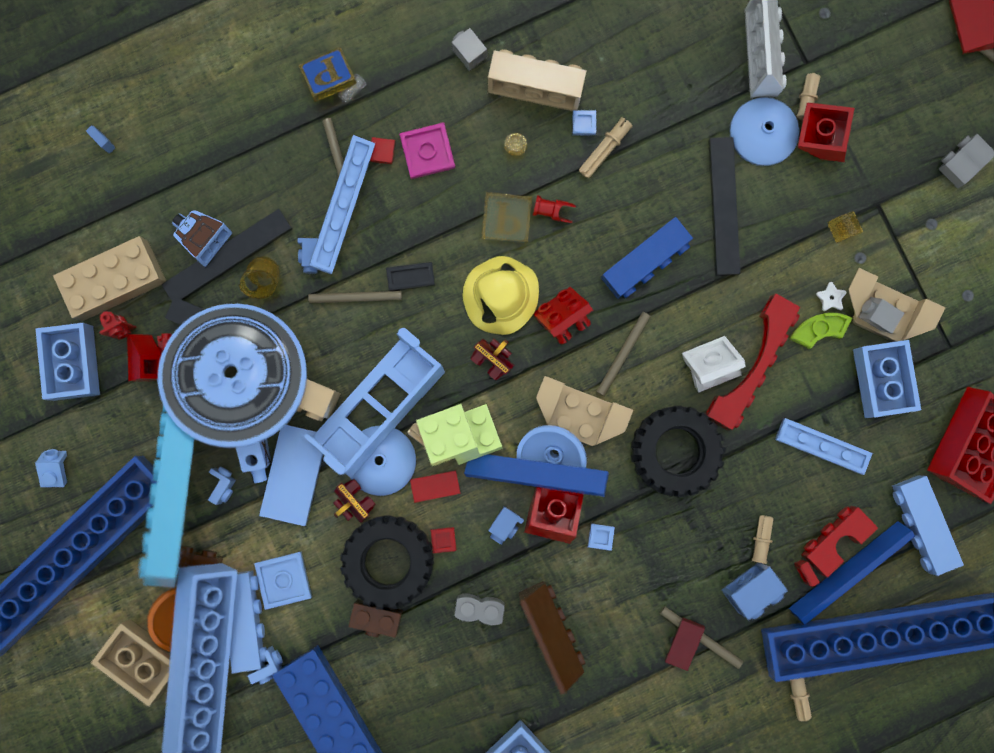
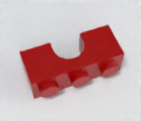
M847 506L843 508L837 515L839 518L833 524L828 523L821 530L822 534L816 540L812 539L804 546L805 551L801 555L820 575L828 578L844 562L836 551L837 541L841 537L848 536L854 543L862 544L878 529L859 507Z

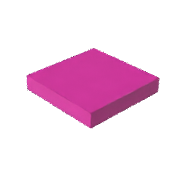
M444 122L399 133L411 179L455 168Z

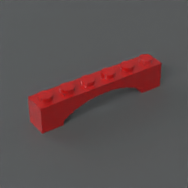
M776 293L769 297L759 316L763 318V338L756 361L749 373L736 388L723 397L715 396L705 413L709 416L708 419L710 421H714L726 430H733L734 427L736 429L739 427L744 418L741 415L745 407H750L755 398L752 395L756 387H761L766 378L764 373L767 367H772L777 359L775 353L778 347H782L787 341L789 335L786 333L789 327H793L800 317L797 314L800 309L798 305Z

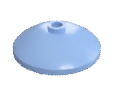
M761 97L746 102L738 109L731 121L730 137H733L734 149L744 160L759 166H770L780 163L793 152L799 139V124L795 114L786 104L773 98ZM765 124H770L772 130H767Z
M381 425L369 427L362 432L370 438ZM394 428L350 479H355L360 485L361 490L371 495L384 496L401 490L412 478L416 467V454L411 441L404 433ZM377 456L383 458L384 462L382 465L376 464L375 459Z
M544 425L530 430L522 438L517 448V459L586 468L587 466L586 452L582 443L574 434L558 426ZM552 450L558 451L559 454H554Z

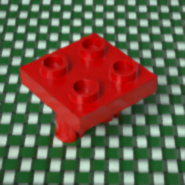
M569 287L560 291L549 302L542 304L533 315L553 337L557 338L560 344L566 343L565 336L568 341L572 338L567 328L574 323L579 331L586 329L583 325L584 323L587 327L590 326L591 322L586 315L593 311V309L582 296Z

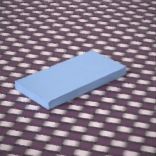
M285 425L280 429L259 516L307 526L323 453L310 443L304 435L308 433L312 437L316 431Z

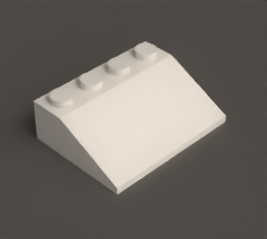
M750 0L745 8L750 98L778 97L786 87V75H783L782 66L785 63V54L781 52L783 30H780L779 27L782 9L778 7V0Z

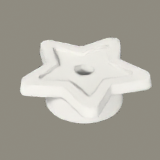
M829 282L825 291L816 293V296L821 300L822 310L826 311L831 307L842 310L841 299L845 296L846 291L837 290L834 284Z

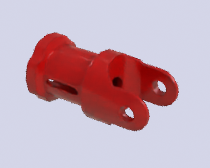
M537 195L533 216L539 214L551 217L555 221L572 223L573 221L561 218L559 210L564 205L576 207V205L561 200L550 201L542 199L541 196Z

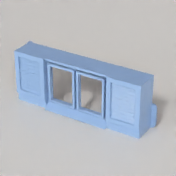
M405 328L399 329L397 335L400 340L320 429L312 437L308 433L304 435L310 443L325 455V463L340 475L345 473L351 478L415 404L424 397L445 373L442 365L419 347V339ZM385 375L409 394L393 413L389 412L368 394ZM363 399L386 418L385 422L370 438L347 419L348 415Z

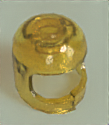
M264 256L251 260L247 270L241 277L240 290L245 295L257 299L272 295L280 278L278 264L271 258ZM261 272L267 273V278L272 277L271 284L266 286L260 285L257 275L263 278ZM246 276L258 287L256 291H250L245 284Z

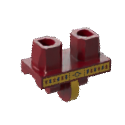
M482 339L474 346L475 351L470 358L479 366L488 359L493 366L487 373L494 380L499 379L504 374L506 375L515 366L508 360L512 353L505 348L509 343L506 339L501 344L495 339L490 344L485 339Z
M355 479L345 484H339L334 490V493L340 498V500L337 499L333 502L338 509L334 516L338 518L343 515L349 521L354 515L362 523L376 504L369 496H366L360 502L356 500L354 495L361 490V487Z

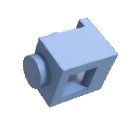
M298 238V244L302 247L298 251V262L302 263L303 273H317V269L309 267L318 238Z
M504 506L488 530L492 533L490 537L502 545L507 537L512 539L519 528L516 526V523L522 524L524 519Z

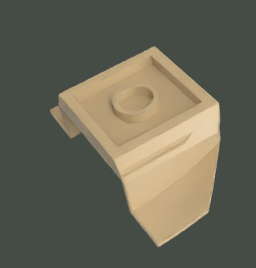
M858 268L848 289L854 310L853 324L892 342L903 341L936 328L946 307L928 299L915 300L876 282L878 276ZM870 297L883 299L904 312L903 317L892 334L879 331L859 318L864 303Z
M544 376L536 398L547 425L564 428L574 434L580 442L590 446L597 445L626 431L633 413L632 409L614 402H607L564 385L565 383Z

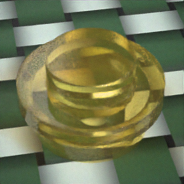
M520 133L508 135L504 142L506 152L512 156L522 155L527 149L526 138Z

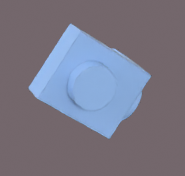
M50 449L42 452L35 463L40 487H65L67 478L63 461L67 457L66 451Z
M221 466L219 469L211 468L209 473L220 479L208 501L215 505L222 504V502L226 503L233 493L231 488L236 479L231 477L232 472Z
M273 646L264 651L268 664L264 665L261 669L253 670L248 675L251 684L258 681L260 685L273 679L272 674L282 668V657L278 650H274Z

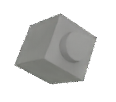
M470 28L465 32L460 31L453 38L452 50L469 71L487 58V48Z
M870 297L864 303L859 318L879 331L892 334L903 317L904 312L883 299Z

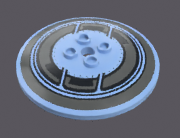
M246 304L218 305L190 317L170 337L163 350L158 369V386L161 400L176 425L188 435L203 443L227 448L243 447L258 443L283 428L298 409L304 395L307 380L305 356L298 339L291 329L272 313ZM230 366H234L238 370L237 375L231 379L226 378L224 375L225 370Z

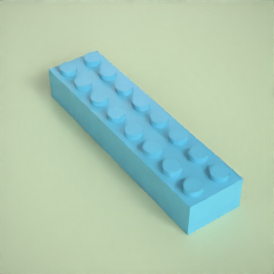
M167 412L161 414L159 434L164 436H158L156 457L160 458V460L155 459L153 481H157V484L152 483L149 503L154 505V507L148 508L146 528L150 529V533L145 532L143 541V553H147V557H141L139 578H144V585L175 587L194 438L176 425Z

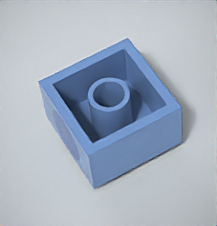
M758 562L721 591L737 613L749 620L761 616L764 613V608L769 604L774 605L781 601L787 589L769 566Z

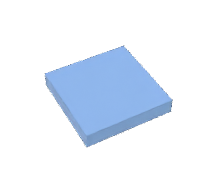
M302 551L254 563L265 610L312 598Z

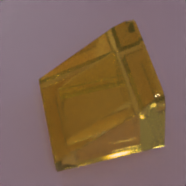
M854 211L828 222L836 242H841L863 232Z

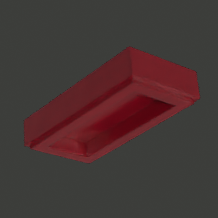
M682 617L665 662L688 671L704 633L705 626Z

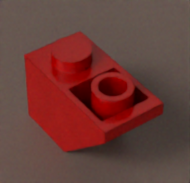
M128 334V381L151 382L158 380V369L162 354L152 335Z

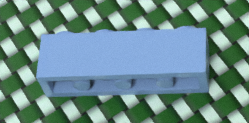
M917 475L892 485L894 490L893 498L903 511V522L915 534L911 541L920 552L922 557L920 563L923 569L929 574L938 576L963 566L964 564L927 476Z
M253 570L237 573L230 645L232 673L258 670L267 662L264 651L267 648L263 647L262 638L265 637L264 624L260 623L259 614L262 613V605L256 595L259 583L257 576H254Z

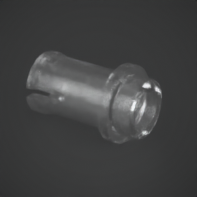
M355 74L344 88L341 87L339 89L338 96L346 104L353 102V98L367 83L361 76Z

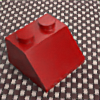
M807 102L798 148L822 160L845 162L855 108Z
M536 487L528 511L524 533L570 544L577 534L584 494Z

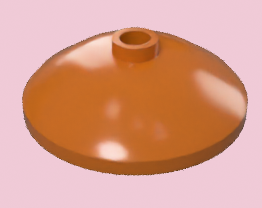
M177 587L166 591L158 597L150 608L147 618L150 637L157 646L171 652Z

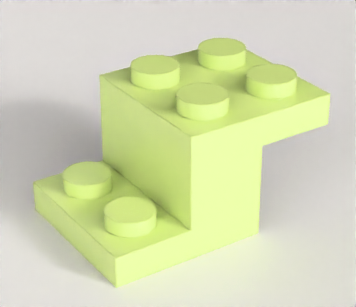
M459 404L416 420L432 466L454 458L458 465L503 449L487 404L464 412L462 405Z

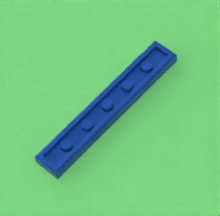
M488 454L468 461L464 472L466 477L605 497L609 476L608 471Z
M897 521L828 578L793 604L789 610L804 625L807 624L912 540L915 534L911 529Z

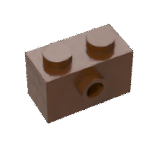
M357 599L353 605L348 627L364 630L366 635L372 637H379V634L395 638L398 634L403 610H390V608L376 609V606H367L363 604L362 600Z

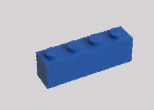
M674 217L601 276V279L617 299L622 296L626 299L636 291L634 286L640 281L645 284L655 276L652 273L658 267L663 270L672 262L671 257L674 254L678 253L680 256L690 248L688 243L693 237L680 221Z

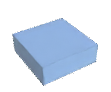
M573 110L572 135H596V111Z
M591 523L588 547L612 551L615 527Z

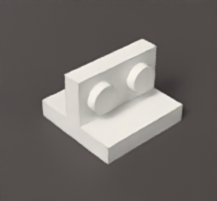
M725 336L682 353L685 363L691 370L694 385L698 392L741 376L740 369L746 367L742 356Z

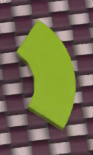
M824 313L813 316L796 327L789 339L808 349H811L818 340L824 337L842 339L852 317L840 313Z

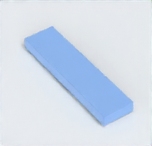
M783 418L775 438L776 441L861 475H865L873 454L786 418Z

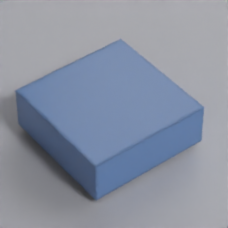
M91 125L86 130L98 145L109 154L115 149V146L95 126Z

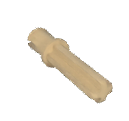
M621 117L610 132H606L605 139L579 169V172L584 177L590 178L616 146H620L622 138L633 127L628 120L624 122L625 118Z

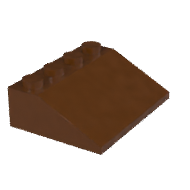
M542 581L518 592L523 610L562 695L583 675L582 665L586 663L581 651L575 652L572 643L576 642L571 629L566 630L562 623L566 618L561 606L556 608L553 599L557 597L552 586H546L545 582Z

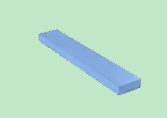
M355 135L352 136L309 267L332 274L375 143Z

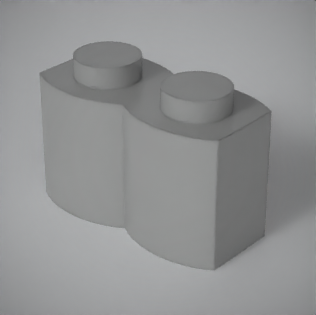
M978 134L972 138L966 136L957 144L959 149L955 153L951 151L941 160L944 164L939 170L957 188L971 180L994 157V150Z
M460 594L457 597L455 617L467 622L479 620L488 625H499L503 621L505 605L502 600L494 597L481 599L473 594Z

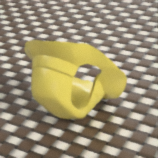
M506 256L494 257L476 266L469 273L463 288V302L469 319L479 329L493 334L508 335L522 328L534 314L539 299V283L534 271L519 261ZM503 264H508L515 271L501 270ZM481 298L496 317L494 323L483 322L484 309Z

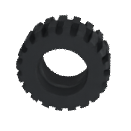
M673 406L657 410L641 422L640 427L634 433V441L631 442V460L634 462L637 475H640L642 481L658 493L668 496L685 497L698 494V491L707 489L710 486L709 483L718 478L719 474L717 472L724 465L722 455L725 454V447H722L721 443L724 439L722 433L719 434L717 431L718 426L714 421L711 422L708 419V415L703 412L700 413L692 407ZM672 429H682L689 432L695 438L698 445V458L695 465L689 471L681 474L666 471L661 467L656 458V444L659 438L665 432Z
M392 515L373 518L356 528L344 544L345 548L341 553L340 559L342 561L341 575L345 577L344 583L346 587H350L353 591L352 595L356 599L360 598L363 600V604L367 606L373 605L376 606V609L381 610L384 608H390L391 610L397 609L401 605L405 606L422 593L431 577L434 564L431 543L428 542L424 531H421L415 523L405 520L406 518L393 517ZM380 540H395L401 543L409 554L410 567L408 573L397 583H379L370 576L366 569L365 559L367 552L374 543Z

